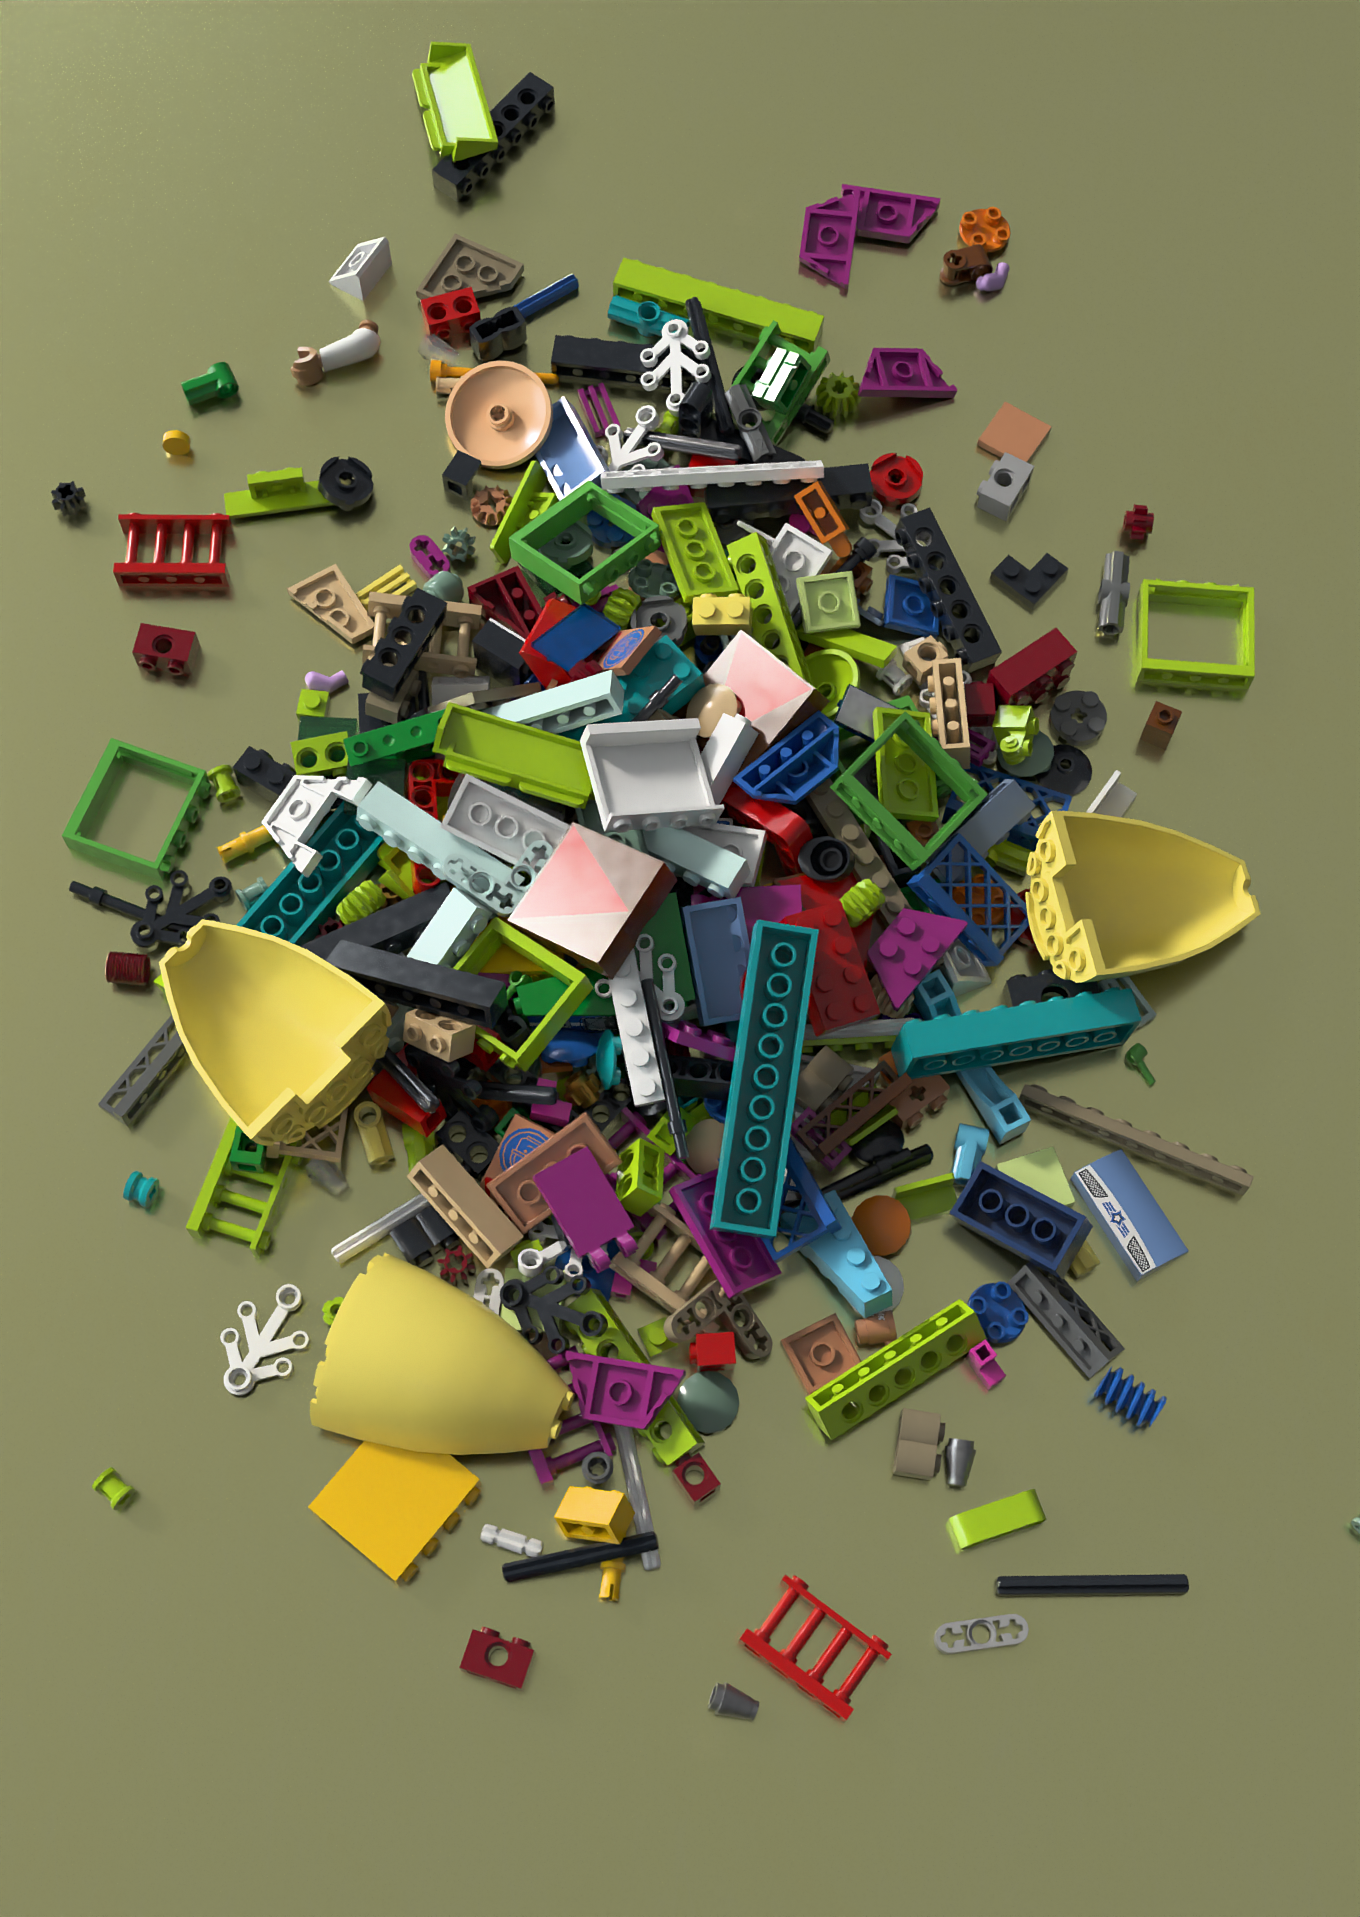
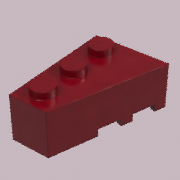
M518 565L467 587L469 604L482 605V616L487 620L492 618L522 638L527 639L542 612V608Z

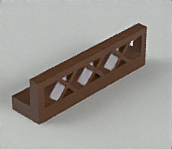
M883 1060L801 1128L795 1136L819 1163L905 1091L914 1081L906 1072L899 1077ZM880 1071L892 1082L886 1089L874 1088V1076ZM869 1081V1087H862ZM855 1092L868 1093V1104L865 1107L852 1106L853 1094ZM847 1099V1105H840ZM833 1110L847 1111L846 1123L842 1126L831 1125V1112ZM825 1118V1124L819 1123L822 1119ZM812 1128L825 1129L824 1141L816 1147L807 1137L806 1133Z

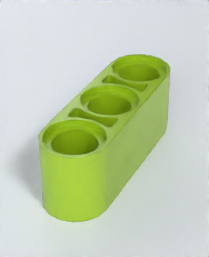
M1035 1489L1000 1499L949 1518L960 1550L1030 1528L1047 1520Z

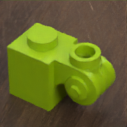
M998 705L992 728L1005 762L1009 765H1016L1021 763L1025 757H1031L1033 737L1039 732V719L1035 717L1032 706Z

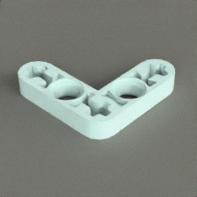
M543 840L531 843L503 882L460 853H453L445 858L442 873L449 882L501 917H509L539 874L534 869L541 871L547 860L541 858L534 869L529 866L535 856L533 850L539 851L541 848L546 851L544 856L548 860L553 853V848L548 842ZM461 862V870L466 874L469 873L470 869L475 871L470 875L467 884L462 882L465 879L462 873L458 871L455 874L450 873L451 866L449 863L456 864ZM519 871H525L530 875L531 883L527 886H519L514 880V875ZM476 878H484L489 883V889L484 893H478L473 889L472 882ZM495 886L499 888L496 895L502 899H505L507 896L512 898L510 902L513 906L512 908L508 906L504 909L500 908L501 901L493 896L492 901L487 899L492 894Z

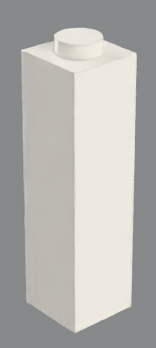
M723 713L701 753L715 805H720L733 778L736 776L759 734L750 727L752 722L739 714L732 717Z

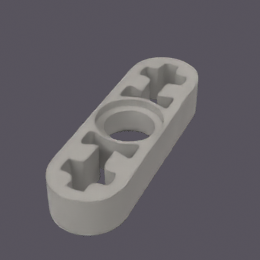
M1018 1614L950 1622L941 1625L936 1630L934 1644L941 1653L947 1655L1015 1646L1026 1639L1029 1628L1026 1620ZM1009 1621H1013L1015 1626L1021 1627V1631L1017 1633L1016 1639H1012L1011 1633L999 1635L1001 1642H996L997 1632L993 1624L994 1622H998V1629L1008 1627ZM984 1625L988 1628L990 1639L987 1643L980 1644L973 1639L972 1630L975 1626ZM961 1627H967L966 1640L970 1646H964V1639L956 1640L953 1643V1648H948L947 1642H941L940 1637L945 1635L946 1630H950L951 1635H961L963 1633Z

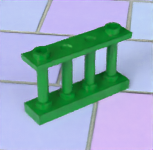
M445 709L343 739L350 767L357 766L360 777L367 778L410 765L416 760H427L435 757L436 752L432 750L437 728Z

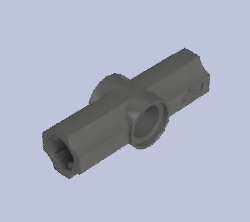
M737 384L730 387L724 395L738 425L740 436L745 441L754 464L771 463L777 457V454L762 422L761 413L757 410L746 384ZM750 422L756 423V425H754L753 427L745 426L747 423Z
M1121 551L1106 554L1104 560L1103 579L1100 583L1098 604H1101L1098 630L1102 631L1104 635L1114 636L1115 634L1122 633L1124 628L1125 607H1127L1130 593V583L1127 582L1130 557Z

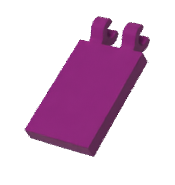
M801 885L741 887L736 897H741L750 946L753 926L757 920L779 923L785 916L802 912ZM696 894L691 895V905L725 900L728 898L723 896V898L720 899L713 895L712 897H708L705 895Z
M588 1146L533 1176L532 1179L578 1258L580 1259L588 1255L598 1274L609 1268V1265L612 1264L608 1255L601 1249L605 1244L615 1240L624 1258L631 1256L639 1249L635 1240L628 1234L635 1226Z

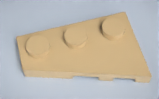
M336 564L287 588L288 594L350 643L354 644L374 634L375 624L370 616H367V611Z

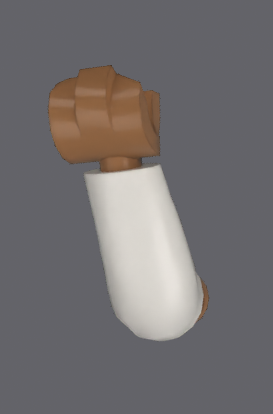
M363 320L359 325V329L355 330L352 335L321 348L320 354L312 347H298L297 352L300 359L295 361L292 368H290L292 377L296 378L300 385L309 386L322 379L323 367L325 372L373 357L380 347V338L377 335L378 325L371 320Z

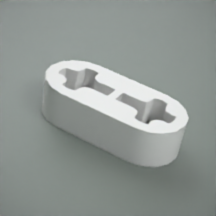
M493 1268L481 1271L476 1279L473 1296L483 1304H485V1301L490 1302L489 1308L499 1316L501 1311L500 1290L504 1285L502 1274ZM490 1276H494L495 1281L499 1285L492 1287L490 1296L487 1295L486 1285L482 1283L483 1281H488Z

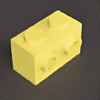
M739 593L730 594L729 597H717L715 594H702L700 597H693L692 626L695 635H737L740 630H743L748 635H752L753 607L750 597Z

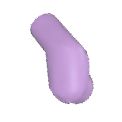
M1003 262L998 263L994 273L979 276L976 280L977 288L980 291L1001 289L1010 269L1009 265Z
M342 670L331 677L315 671L308 672L305 676L308 688L326 691L329 694L349 682Z

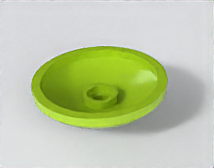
M824 649L806 656L805 660L814 688L830 701L821 712L832 720L838 716L850 685L859 689L860 670L854 659L844 651Z

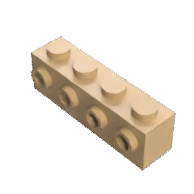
M961 658L932 660L933 675L927 676L928 693L934 692V697L929 698L930 715L936 714V719L931 720L932 737H938L941 747L961 764L962 769H970V741Z
M443 1144L418 1161L406 1176L487 1269L512 1251L524 1237L516 1225L508 1219L495 1201L485 1193L476 1180L470 1176L457 1161L456 1157Z

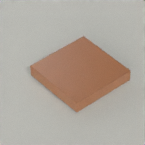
M1004 402L978 439L977 445L1000 458L1006 452L1029 463L1050 433L1052 426Z
M836 1313L780 1341L808 1396L862 1362Z

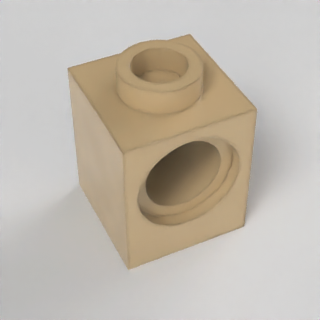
M930 635L904 653L902 667L921 686L927 681V676L933 675L932 661H925L922 658L929 657L932 660L948 659V651L941 642H937Z

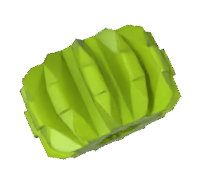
M843 371L839 376L831 372L829 378L822 377L820 385L816 388L818 407H823L824 414L832 412L834 418L838 414L846 418L848 412L854 413L857 405L861 402V397L858 396L859 383L854 382L853 375L846 378Z
M621 587L614 590L604 605L605 608L601 613V620L617 631L631 629V615L635 609L637 611L642 605L640 596L634 594L635 592Z
M864 879L852 887L839 900H841L850 927L855 928L875 914L882 907L886 897L876 883H873L870 879Z
M371 880L364 881L338 904L336 913L345 925L351 924L376 913L384 905L386 896L377 884L375 885Z

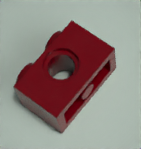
M141 623L132 653L137 666L143 669H161L175 675L183 673L192 675L200 643L196 632ZM166 649H171V650H170L169 652H167V653H161L162 651H164V650H166Z
M483 1626L481 1631L472 1629L459 1667L460 1670L523 1692L536 1655L535 1650L530 1649L531 1643L513 1637L511 1642L499 1638L500 1632ZM496 1649H504L508 1653L506 1663L501 1666H495L490 1662V1656Z

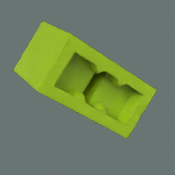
M344 731L290 742L296 775H333L334 778L349 776L350 771H355L356 767H350L343 739L350 737L348 732ZM337 750H342L346 753L345 758L340 762H333L331 760L332 753ZM307 756L317 757V762L313 767L306 768L302 765L303 760Z
M641 1138L619 1154L623 1162L617 1166L616 1195L625 1210L638 1216H642L662 1200L665 1151Z

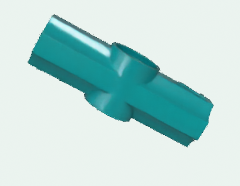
M617 295L613 296L607 314L609 319L635 327L641 335L646 337L662 336L664 325L671 320L678 319L684 321L688 329L690 326V320L662 311L654 302L638 303Z

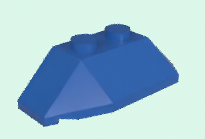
M818 710L733 778V782L754 799L796 805L839 770V726Z

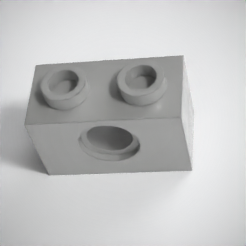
M1005 452L1000 461L995 460L989 471L991 476L988 481L983 480L976 493L979 496L977 507L1007 521L1031 481L1034 466Z

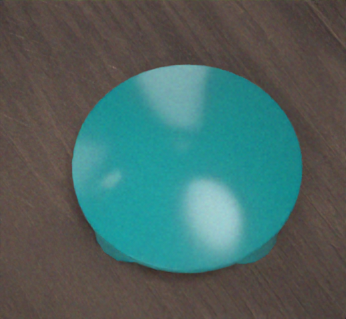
M605 1029L596 1052L598 1077L605 1090H608L612 1085H619L621 1078L620 1068L616 1067L617 1055H620L622 1051L621 1037L614 1036L610 1029Z

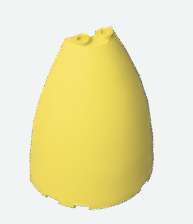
M1051 811L1043 820L1035 835L1039 839L1035 852H1030L1026 873L1031 876L1030 892H1025L1028 921L1034 942L1042 959L1050 961L1053 966V972L1064 980L1075 981L1076 983L1127 977L1175 965L1211 949L1237 933L1261 914L1256 896L1250 895L1248 892L1251 877L1244 860L1179 831L1142 820L1086 812Z
M202 919L187 932L186 943L182 947H173L168 950L165 957L159 962L166 997L178 1034L196 1070L221 1106L251 1140L260 1145L273 1146L274 1142L278 1141L289 1144L303 1139L307 1130L314 1126L321 1129L342 1113L362 1092L375 1074L371 1068L377 1059L384 1057L390 1040L386 1036L387 1027L392 1025L389 1009L380 998L351 976L307 949L273 935L241 926Z
M384 1253L383 1256L377 1255L369 1261L366 1275L359 1273L334 1318L325 1341L327 1345L325 1362L320 1361L318 1363L313 1385L317 1387V1399L313 1398L310 1401V1420L312 1425L359 1440L416 1452L456 1455L509 1453L547 1448L551 1438L556 1439L562 1427V1421L558 1420L562 1411H569L575 1393L572 1392L547 1360L513 1326L481 1301L428 1271L393 1255Z

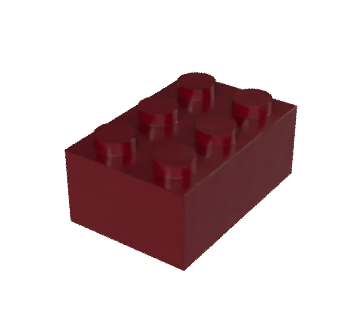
M1057 628L1052 629L989 671L986 683L994 684L995 711H997L998 705L1028 706L1033 702L1037 704L1048 695L1049 691L1055 687L1060 689L1069 682L1071 670L1075 666L1074 661L1077 650Z

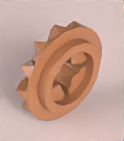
M486 485L483 490H476L474 498L471 499V512L474 518L482 524L490 526L499 525L513 497H511L508 490L500 489L498 485L495 488H489ZM489 499L496 503V512L488 505Z

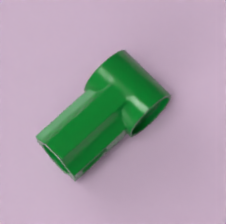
M226 362L215 363L209 367L207 373L181 382L189 405L215 396L221 399L230 398L239 390V385L230 365Z

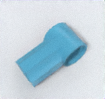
M959 1123L954 1145L956 1153L951 1171L955 1177L954 1183L957 1185L966 1186L982 1156H984L989 1129Z

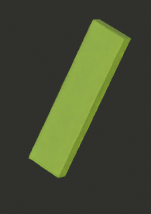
M803 622L796 629L800 640L826 649L844 651L854 659L883 669L897 654L896 645L850 629L805 635Z

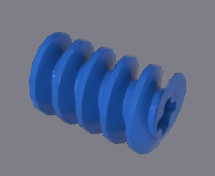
M1111 1366L1097 1387L1094 1397L1098 1398L1105 1393V1405L1117 1401L1115 1409L1117 1413L1127 1408L1126 1419L1129 1420L1138 1415L1137 1426L1141 1427L1148 1422L1150 1428L1165 1405L1167 1398L1162 1396L1155 1401V1389H1151L1144 1394L1145 1383L1143 1381L1133 1386L1134 1375L1131 1374L1122 1379L1124 1369L1120 1367L1111 1372Z

